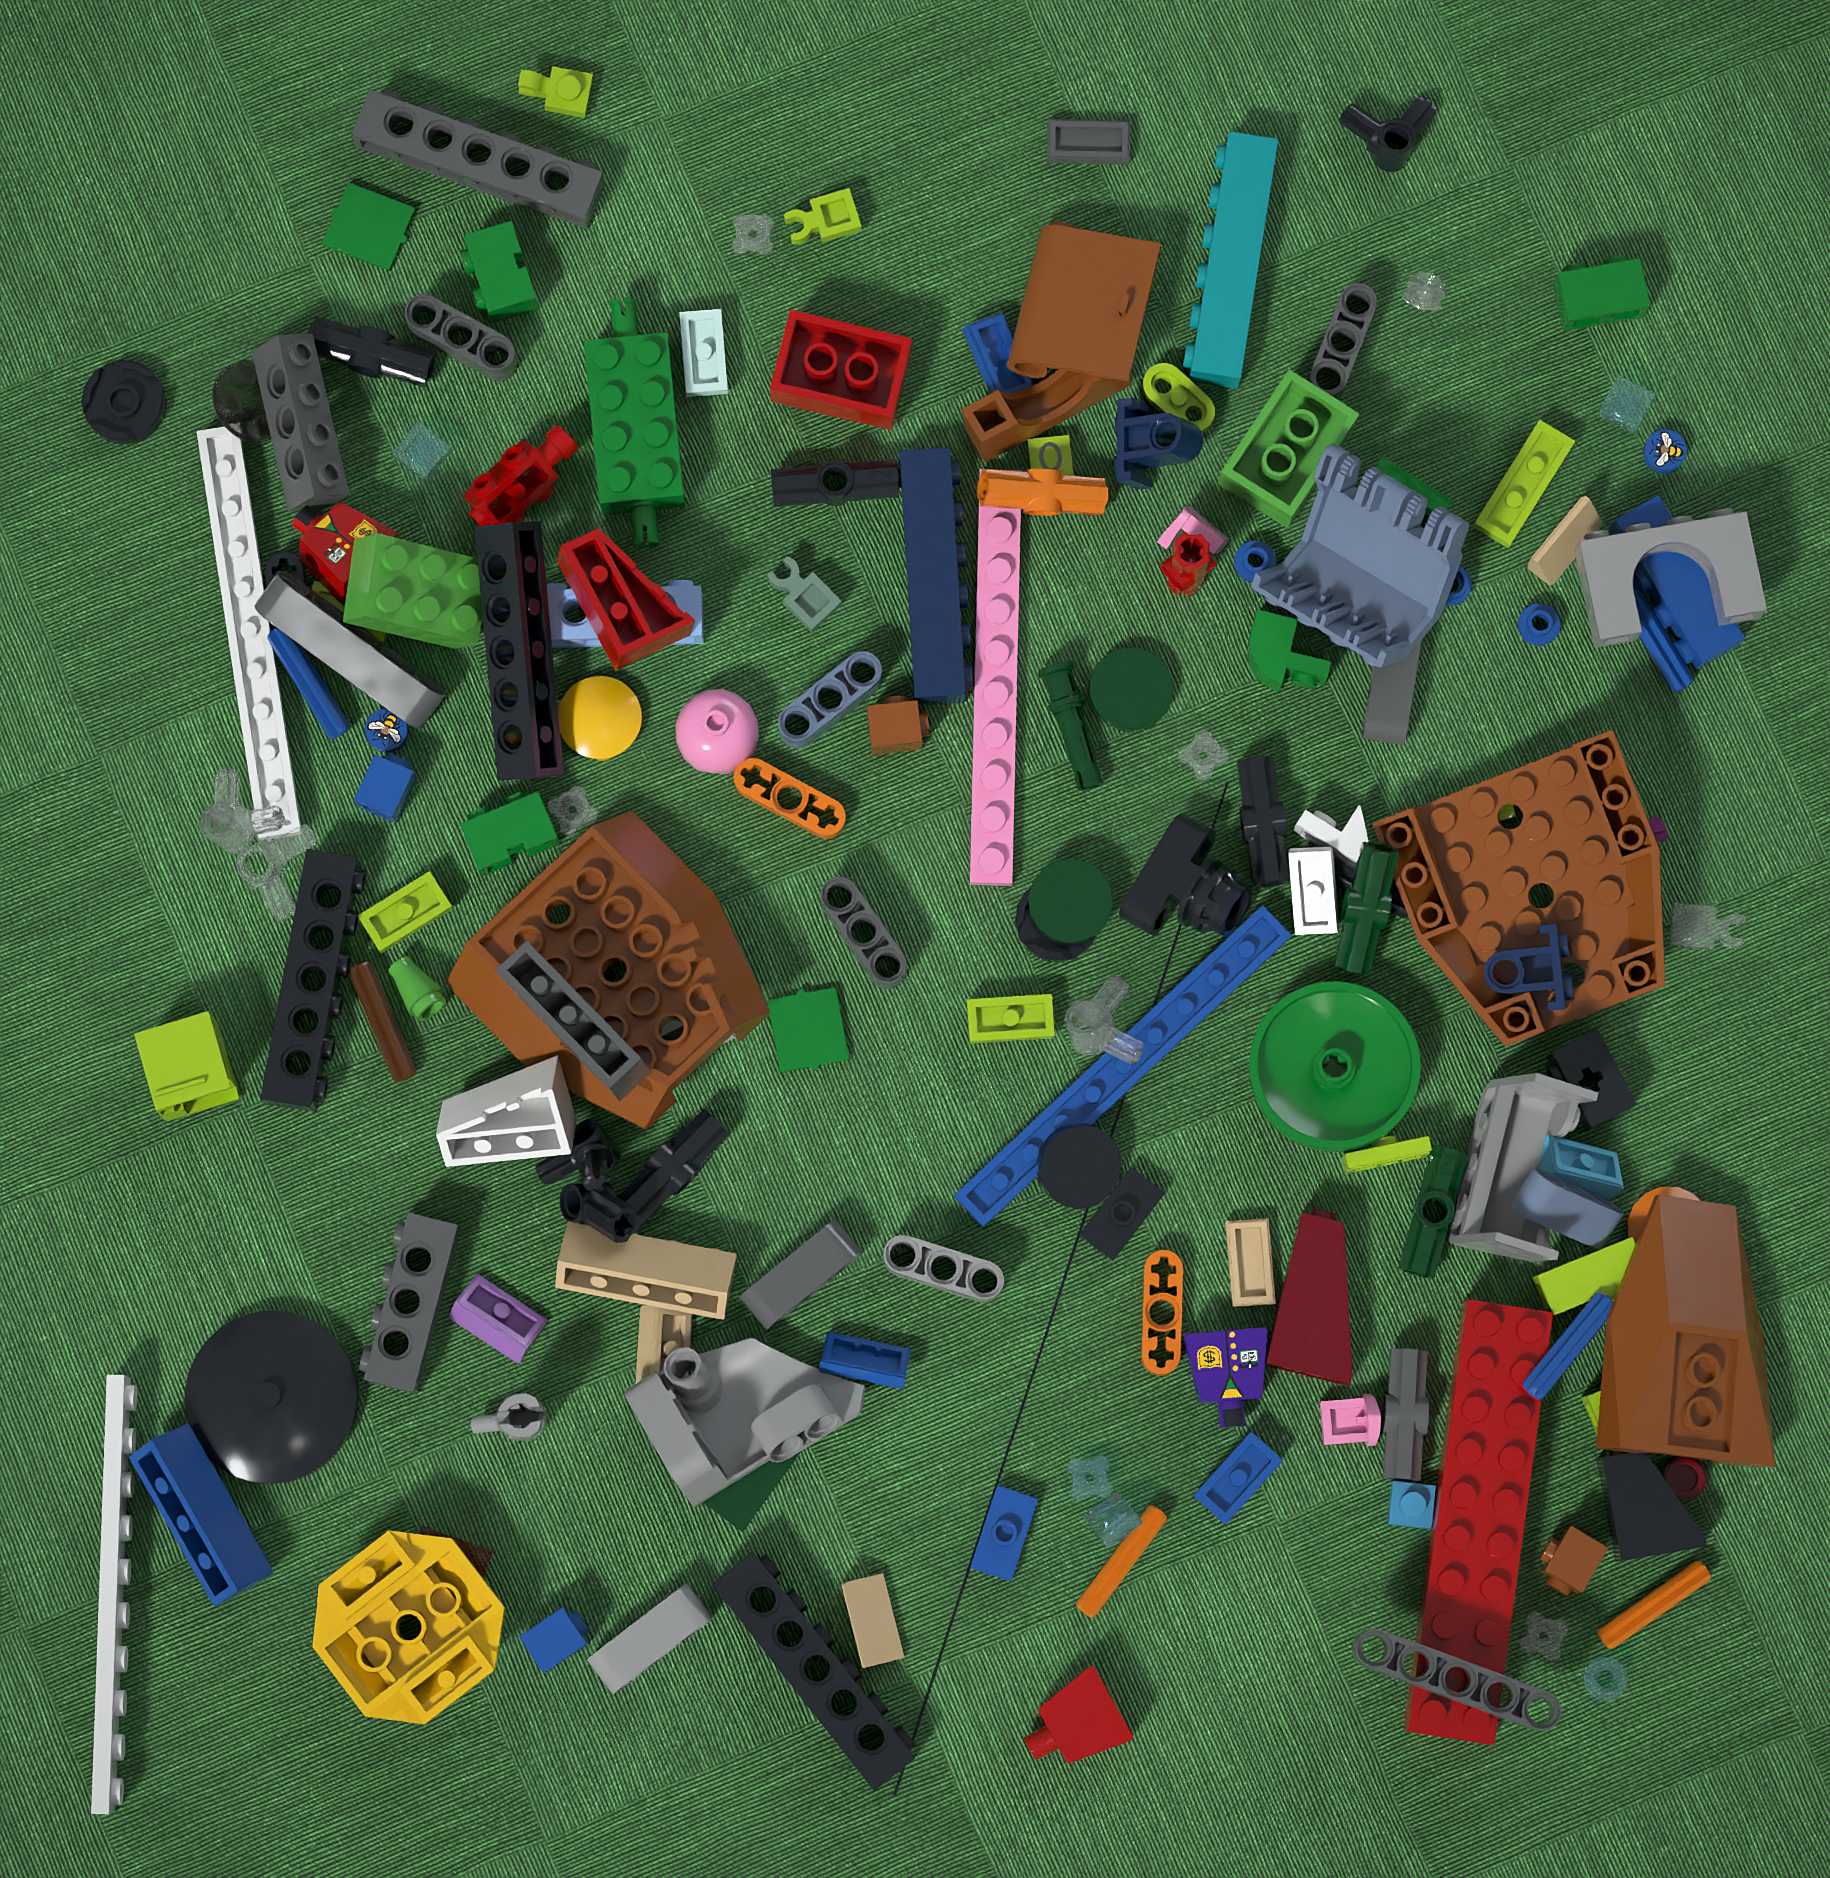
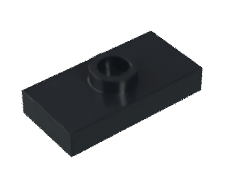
M1131 1167L1079 1234V1237L1113 1262L1164 1196L1165 1192Z

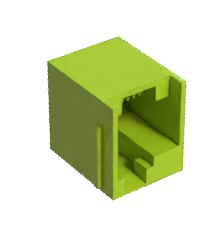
M209 1011L134 1034L155 1110L166 1122L240 1099L219 1024Z

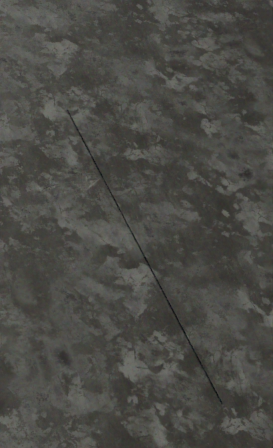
M1228 781L1225 784V788L1222 793V798L1220 799L1217 813L1215 814V819L1213 820V824L1211 827L1212 830H1214V826L1216 824V820L1220 812L1221 804L1223 803V798L1225 797V793L1229 783ZM1179 924L1152 1008L1157 1003L1182 924ZM1126 1094L1123 1096L1121 1100V1104L1119 1106V1110L1114 1121V1126L1112 1127V1131L1110 1133L1111 1138L1113 1137V1133L1115 1131V1127L1117 1125ZM1086 1207L1084 1217L1082 1219V1223L1080 1225L1077 1238L1075 1240V1244L1070 1255V1260L1068 1261V1265L1064 1273L1061 1287L1059 1289V1293L1057 1295L1054 1308L1052 1310V1314L1050 1316V1320L1048 1322L1047 1329L1045 1331V1335L1043 1337V1341L1039 1349L1038 1357L1036 1358V1363L1034 1364L1029 1384L1027 1386V1390L1025 1392V1396L1023 1398L1022 1405L1020 1407V1411L1018 1413V1417L1014 1425L1011 1439L1009 1440L1004 1460L1002 1462V1466L1000 1468V1472L998 1474V1478L996 1480L995 1487L993 1489V1493L991 1495V1499L987 1507L986 1515L984 1517V1521L982 1523L977 1538V1542L975 1544V1548L973 1550V1554L971 1556V1560L966 1571V1576L964 1577V1581L960 1589L957 1603L955 1605V1609L953 1611V1615L951 1617L948 1630L946 1632V1636L944 1638V1642L940 1650L937 1664L935 1665V1669L933 1671L928 1691L926 1693V1697L924 1699V1703L922 1705V1709L917 1720V1725L915 1726V1730L911 1738L913 1741L916 1737L921 1717L923 1715V1711L925 1709V1705L927 1703V1699L929 1697V1693L931 1691L932 1684L934 1682V1678L938 1670L943 1650L945 1648V1644L947 1642V1638L949 1636L952 1623L954 1621V1617L958 1609L963 1589L965 1587L971 1569V1563L992 1503L996 1487L999 1484V1480L1001 1478V1474L1005 1466L1008 1452L1010 1451V1447L1012 1445L1017 1425L1019 1423V1419L1021 1417V1413L1023 1411L1024 1404L1026 1402V1398L1030 1390L1033 1376L1035 1375V1370L1037 1369L1042 1349L1044 1347V1343L1046 1341V1337L1048 1335L1049 1328L1051 1326V1322L1055 1314L1058 1300L1060 1298V1294L1062 1292L1067 1277V1273L1069 1271V1267L1074 1256V1251L1076 1250V1246L1080 1238L1079 1234L1081 1233L1083 1224L1085 1223L1089 1207ZM905 1767L900 1772L893 1795L897 1794Z

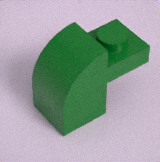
M1257 609L1247 646L1248 662L1255 677L1263 685L1277 692H1280L1284 676L1292 678L1291 683L1299 687L1315 689L1316 684L1324 686L1328 678L1331 661L1290 652L1298 619Z

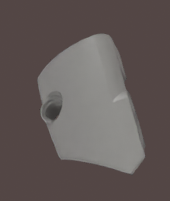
M749 1338L701 1354L688 1347L673 1350L667 1356L662 1371L652 1373L623 1393L670 1475L692 1506L696 1507L769 1460L772 1462L785 1461L860 1415L866 1388L864 1385L839 1378L832 1374L819 1372L817 1368L787 1356L754 1338ZM695 1369L692 1375L682 1379L687 1371Z

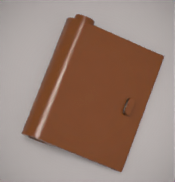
M1054 221L1050 225L1041 227L1007 361L1008 369L1013 373L1028 378H1043L1047 375L1048 368L1129 382L1161 250V243L1073 228L1070 224L1061 221Z

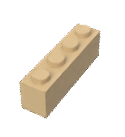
M568 1222L557 1261L555 1288L724 1320L733 1284L737 1254L715 1248L709 1249L683 1244L673 1240L667 1241L641 1236L635 1233L630 1236L627 1242L615 1243L587 1224Z

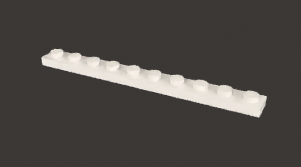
M238 424L197 431L258 838L260 841L300 835L302 834L275 652L267 639V635L271 632V625L254 607L265 591L241 430Z
M107 1375L91 1814L116 1813V1805H122L124 1795L123 1778H117V1761L124 1760L125 1735L118 1734L119 1716H125L127 1708L126 1690H120V1673L127 1672L128 1647L121 1646L122 1629H128L130 1620L129 1602H123L124 1585H129L131 1581V1560L124 1558L125 1541H131L133 1534L132 1515H126L127 1498H132L134 1494V1473L128 1472V1454L135 1453L136 1432L135 1428H129L130 1411H136L137 1386L131 1385V1377L126 1375Z

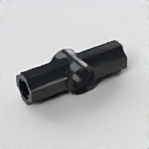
M317 316L310 325L308 334H313L318 357L346 364L350 370L371 378L380 379L382 376H387L426 388L431 380L436 359V352L433 350L395 340V337L388 332L371 326L362 325L358 329Z
M896 459L856 463L831 460L818 466L771 469L774 507L822 503L837 507L844 505L848 501L899 498ZM833 475L841 476L847 482L842 490L836 492L828 490L823 483L828 477Z
M1257 756L1237 761L1242 806L1239 807L1243 842L1247 843L1253 888H1268L1287 884L1290 882L1284 841V838H1287L1286 816L1283 802L1279 801L1273 757Z
M703 1109L673 1141L671 1139L666 1141L648 1159L644 1165L645 1169L618 1196V1198L634 1207V1212L641 1217L640 1227L672 1195H678L701 1171L700 1166L731 1136L730 1133L709 1112Z

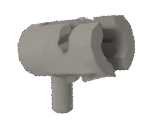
M527 1393L506 1396L505 1401L498 1408L497 1414L472 1417L471 1429L474 1434L494 1431L506 1432L510 1440L529 1442L539 1438L545 1431L548 1418L539 1399Z

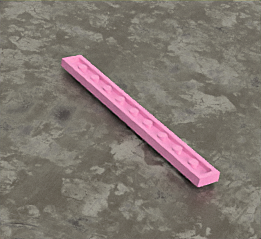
M980 502L978 520L970 885L1012 886L1021 509L981 507Z

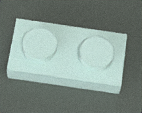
M721 309L679 312L686 396L728 394Z

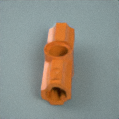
M985 469L981 471L980 479L977 483V498L981 507L1021 509L1024 514L1053 516L1060 515L1061 513H1074L1094 516L1104 514L1105 506L1108 502V487L1106 486L1105 478L1062 475V471L1053 469H1028L1024 472Z

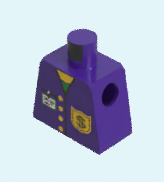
M1267 1327L1190 1333L1183 1336V1345L1199 1404L1218 1403L1220 1428L1246 1426L1244 1401L1262 1398Z

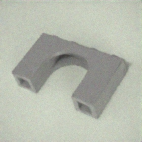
M1732 508L1720 509L1710 512L1707 519L1692 521V516H1680L1668 520L1667 526L1651 528L1650 523H1641L1625 528L1626 533L1611 536L1607 530L1596 531L1584 535V540L1580 541L1574 550L1594 648L1636 641L1642 633L1633 591V574L1636 565L1640 561L1659 552H1677L1690 557L1701 566L1709 580L1718 626L1760 619L1767 610L1747 512L1734 514Z

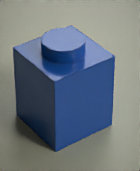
M388 753L386 759L375 754L354 798L358 808L397 824L418 779L414 771L409 769L411 763L391 753Z
M562 1607L519 1636V1638L541 1671L548 1673L589 1644L584 1635L589 1633L590 1629L577 1610L569 1614L566 1608Z

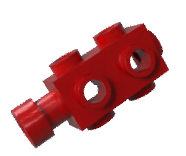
M556 424L544 435L545 441L537 448L524 439L518 444L511 446L487 473L480 475L473 481L471 488L462 497L471 506L472 509L467 514L477 526L522 522L524 519L523 512L533 502H543L552 495L554 491L553 483L560 478L553 470V467L562 459L568 460L579 449L574 440L559 425Z

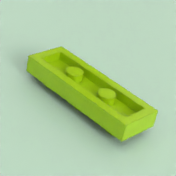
M1539 420L1473 527L1509 549L1573 447L1575 440Z

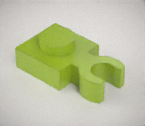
M850 188L810 199L811 212L806 213L802 210L794 209L784 214L785 224L800 222L804 226L800 232L790 235L791 243L794 245L805 243L811 234L819 232L823 243L862 231Z

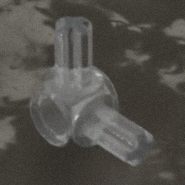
M223 768L219 769L215 776V802L201 815L199 828L202 835L230 854H237L244 851L250 845L254 835L280 830L285 825V817L282 808L276 805L248 811L243 805L239 804L240 774L235 769Z
M302 824L275 840L267 836L242 850L236 860L238 874L243 880L247 881L251 890L259 889L273 917L278 922L293 916L296 904L280 875L285 873V863L306 852V849H312L317 845L315 834L307 824ZM252 852H260L267 858L268 869L264 874H257L249 867L248 860Z
M1119 976L1109 977L1092 1000H1084L1073 1004L1065 1014V1023L1071 1046L1077 1053L1086 1056L1100 1054L1105 1051L1128 1064H1133L1141 1058L1144 1045L1141 1041L1115 1029L1112 1014L1127 996L1130 989L1129 985ZM1092 1026V1028L1088 1030H1081L1084 1027Z

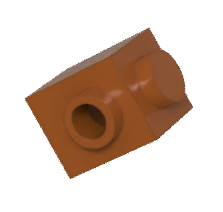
M891 696L884 698L883 704L867 706L872 755L922 750V737H930L927 711L919 712L917 700L908 701V696Z
M1571 1525L1566 1526L1558 1540L1554 1537L1549 1539L1539 1556V1559L1544 1561L1540 1572L1548 1576L1545 1583L1565 1596H1568L1571 1591L1576 1594L1583 1593L1607 1552L1608 1547Z

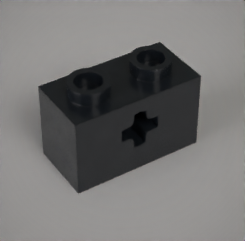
M1598 1029L1552 1051L1547 1056L1549 1064L1545 1065L1548 1076L1579 1086L1578 1082L1584 1078L1583 1073L1587 1078L1595 1077L1597 1083L1592 1087V1090L1598 1092L1597 1101L1578 1104L1580 1108L1578 1125L1582 1124L1585 1132L1631 1110L1637 1105Z

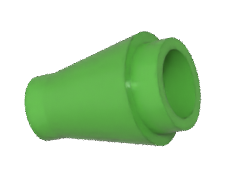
M410 957L400 958L391 965L388 972L396 983L409 1015H415L419 1021H424L437 1014L445 1006L444 989L416 966Z

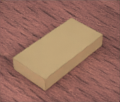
M1269 1219L1226 1221L1225 1231L1232 1308L1275 1305Z

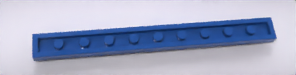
M1262 905L954 1195V1198L984 1228L1038 1177V1153L1050 1134L1061 1126L1068 1124H1094L1280 949L1292 935Z

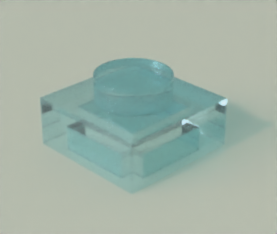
M1618 375L1597 415L1635 434L1655 393Z
M418 421L395 448L392 455L423 481L427 482L451 453L452 448Z
M1118 1491L1083 1516L1107 1548L1126 1538L1131 1531L1143 1523L1135 1510Z

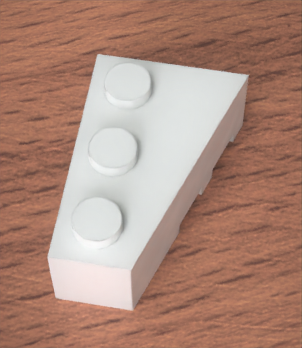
M558 1055L444 1100L442 1102L436 1136L446 1167L571 1154L577 1119Z

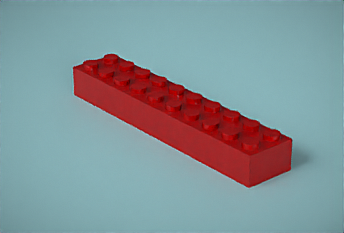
M1467 1299L1461 1306L1434 1501L1432 1529L1430 1530L1415 1642L1504 1675L1541 1407V1399L1538 1400L1531 1397L1522 1387V1384L1548 1352L1553 1312ZM1414 1651L1410 1676L1418 1677L1424 1672L1426 1662L1422 1654ZM1452 1667L1445 1675V1683L1449 1690L1457 1693L1463 1690L1467 1684L1466 1673L1459 1667ZM1499 1682L1490 1685L1486 1695L1488 1702L1495 1708H1500L1503 1684ZM1409 1684L1403 1731L1495 1745L1498 1717Z

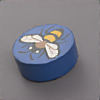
M1672 430L1656 431L1648 438L1643 448V458L1647 466L1661 474L1677 470L1687 454L1684 439Z
M380 709L368 718L365 725V734L373 748L380 752L391 753L403 747L408 739L409 729L407 723L391 711Z

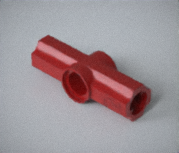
M1186 532L1174 541L1171 555L1160 563V568L1168 578L1166 585L1175 595L1186 594L1190 597L1202 588L1205 575L1217 566L1209 552L1210 543L1202 534L1190 535Z

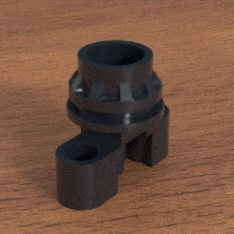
M1180 813L1168 826L1125 896L1120 907L1119 917L1155 936L1162 930L1176 906L1179 905L1177 919L1180 924L1186 927L1192 926V928L1201 933L1214 931L1227 937L1238 927L1244 918L1251 902L1252 888L1241 883L1236 871L1223 866L1222 861L1210 858L1204 862L1214 844L1216 832Z

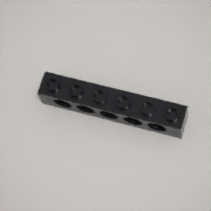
M541 521L510 522L475 527L498 781L564 775Z
M306 849L260 1098L265 1104L316 1112L318 1102H325L328 1078L322 1077L325 1060L332 1061L336 1045V1036L330 1035L333 1019H340L344 999L343 994L338 993L341 977L347 978L351 963V953L345 952L348 935L355 936L358 925L359 912L353 910L355 895L363 894L366 881V870L360 869L361 863L355 856ZM331 888L340 890L341 900L335 907L324 908L320 905V897L324 891ZM318 931H332L334 940L328 948L318 950L313 947L312 940ZM314 971L325 973L326 983L320 990H306L305 979L310 973ZM310 1012L317 1014L319 1021L315 1030L310 1033L298 1031L297 1022L303 1014ZM299 1054L308 1055L311 1059L309 1070L302 1075L291 1074L289 1069L291 1060Z
M751 1552L712 1585L874 1791L915 1759L911 1750L917 1745L901 1725L895 1730L892 1729L883 1717L889 1712V1709L874 1690L866 1695L856 1682L863 1676L846 1656L839 1661L829 1647L835 1641L822 1624L818 1622L812 1627L802 1614L808 1609L807 1605L793 1588L785 1593L775 1580L781 1575V1572L766 1553L761 1558H758L754 1552ZM760 1587L770 1588L776 1596L774 1607L765 1613L757 1612L751 1604L753 1592ZM788 1621L798 1623L803 1631L802 1640L793 1647L784 1646L778 1639L779 1627ZM812 1656H823L829 1662L830 1672L822 1681H812L805 1674V1663ZM839 1690H849L856 1696L857 1706L850 1715H839L832 1708V1697ZM875 1724L882 1729L884 1742L878 1749L867 1750L861 1746L858 1735L861 1728L865 1725Z

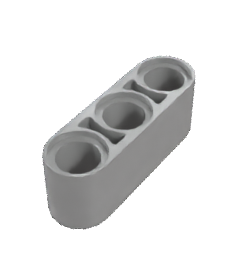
M907 1235L893 1237L884 1248L883 1259L885 1266L890 1273L898 1277L982 1303L995 1300L1003 1290V1273L996 1264ZM907 1245L912 1248L915 1253V1259L912 1264L907 1267H898L891 1261L890 1253L896 1246ZM939 1258L950 1259L956 1267L954 1276L948 1280L937 1279L931 1271L933 1262ZM980 1271H989L996 1277L997 1286L989 1293H980L973 1287L972 1279L974 1275Z
M686 1583L600 1648L587 1661L612 1695H614L702 1628L713 1617L688 1583Z

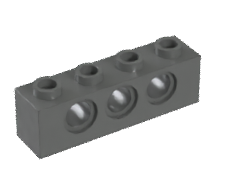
M313 334L276 335L251 352L288 511H300L306 506L312 510L324 509L349 495V489Z
M528 941L524 942L495 970L505 984L619 1102L651 1073L642 1058Z
M409 1212L405 1222L398 1221L393 1238V1246L398 1247L394 1263H387L381 1286L388 1288L384 1304H376L370 1325L371 1329L376 1330L372 1347L365 1346L360 1361L359 1370L365 1372L363 1380L418 1395L461 1233L459 1225ZM417 1250H426L431 1256L429 1267L422 1272H413L409 1268V1258ZM407 1291L416 1292L420 1298L419 1307L411 1314L401 1313L397 1305L399 1297ZM395 1333H404L409 1341L407 1350L399 1356L390 1355L386 1348L387 1340Z

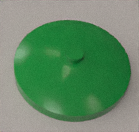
M1338 981L1320 982L1304 986L1283 997L1267 1012L1258 1026L1249 1055L1251 1089L1256 1103L1265 1118L1276 1130L1291 1141L1301 1146L1324 1152L1357 1150L1369 1146L1388 1135L1408 1113L1418 1089L1421 1072L1420 1052L1416 1037L1410 1024L1396 1006L1369 988Z

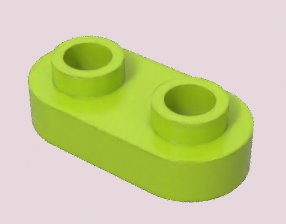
M1159 363L1147 370L1143 378L1142 391L1145 399L1160 413H1171L1187 421L1189 420L1186 418V412L1196 410L1200 413L1201 418L1192 423L1200 428L1202 434L1209 430L1214 420L1215 407L1212 400L1172 364ZM1159 382H1166L1170 385L1171 390L1164 394L1159 393L1155 385Z

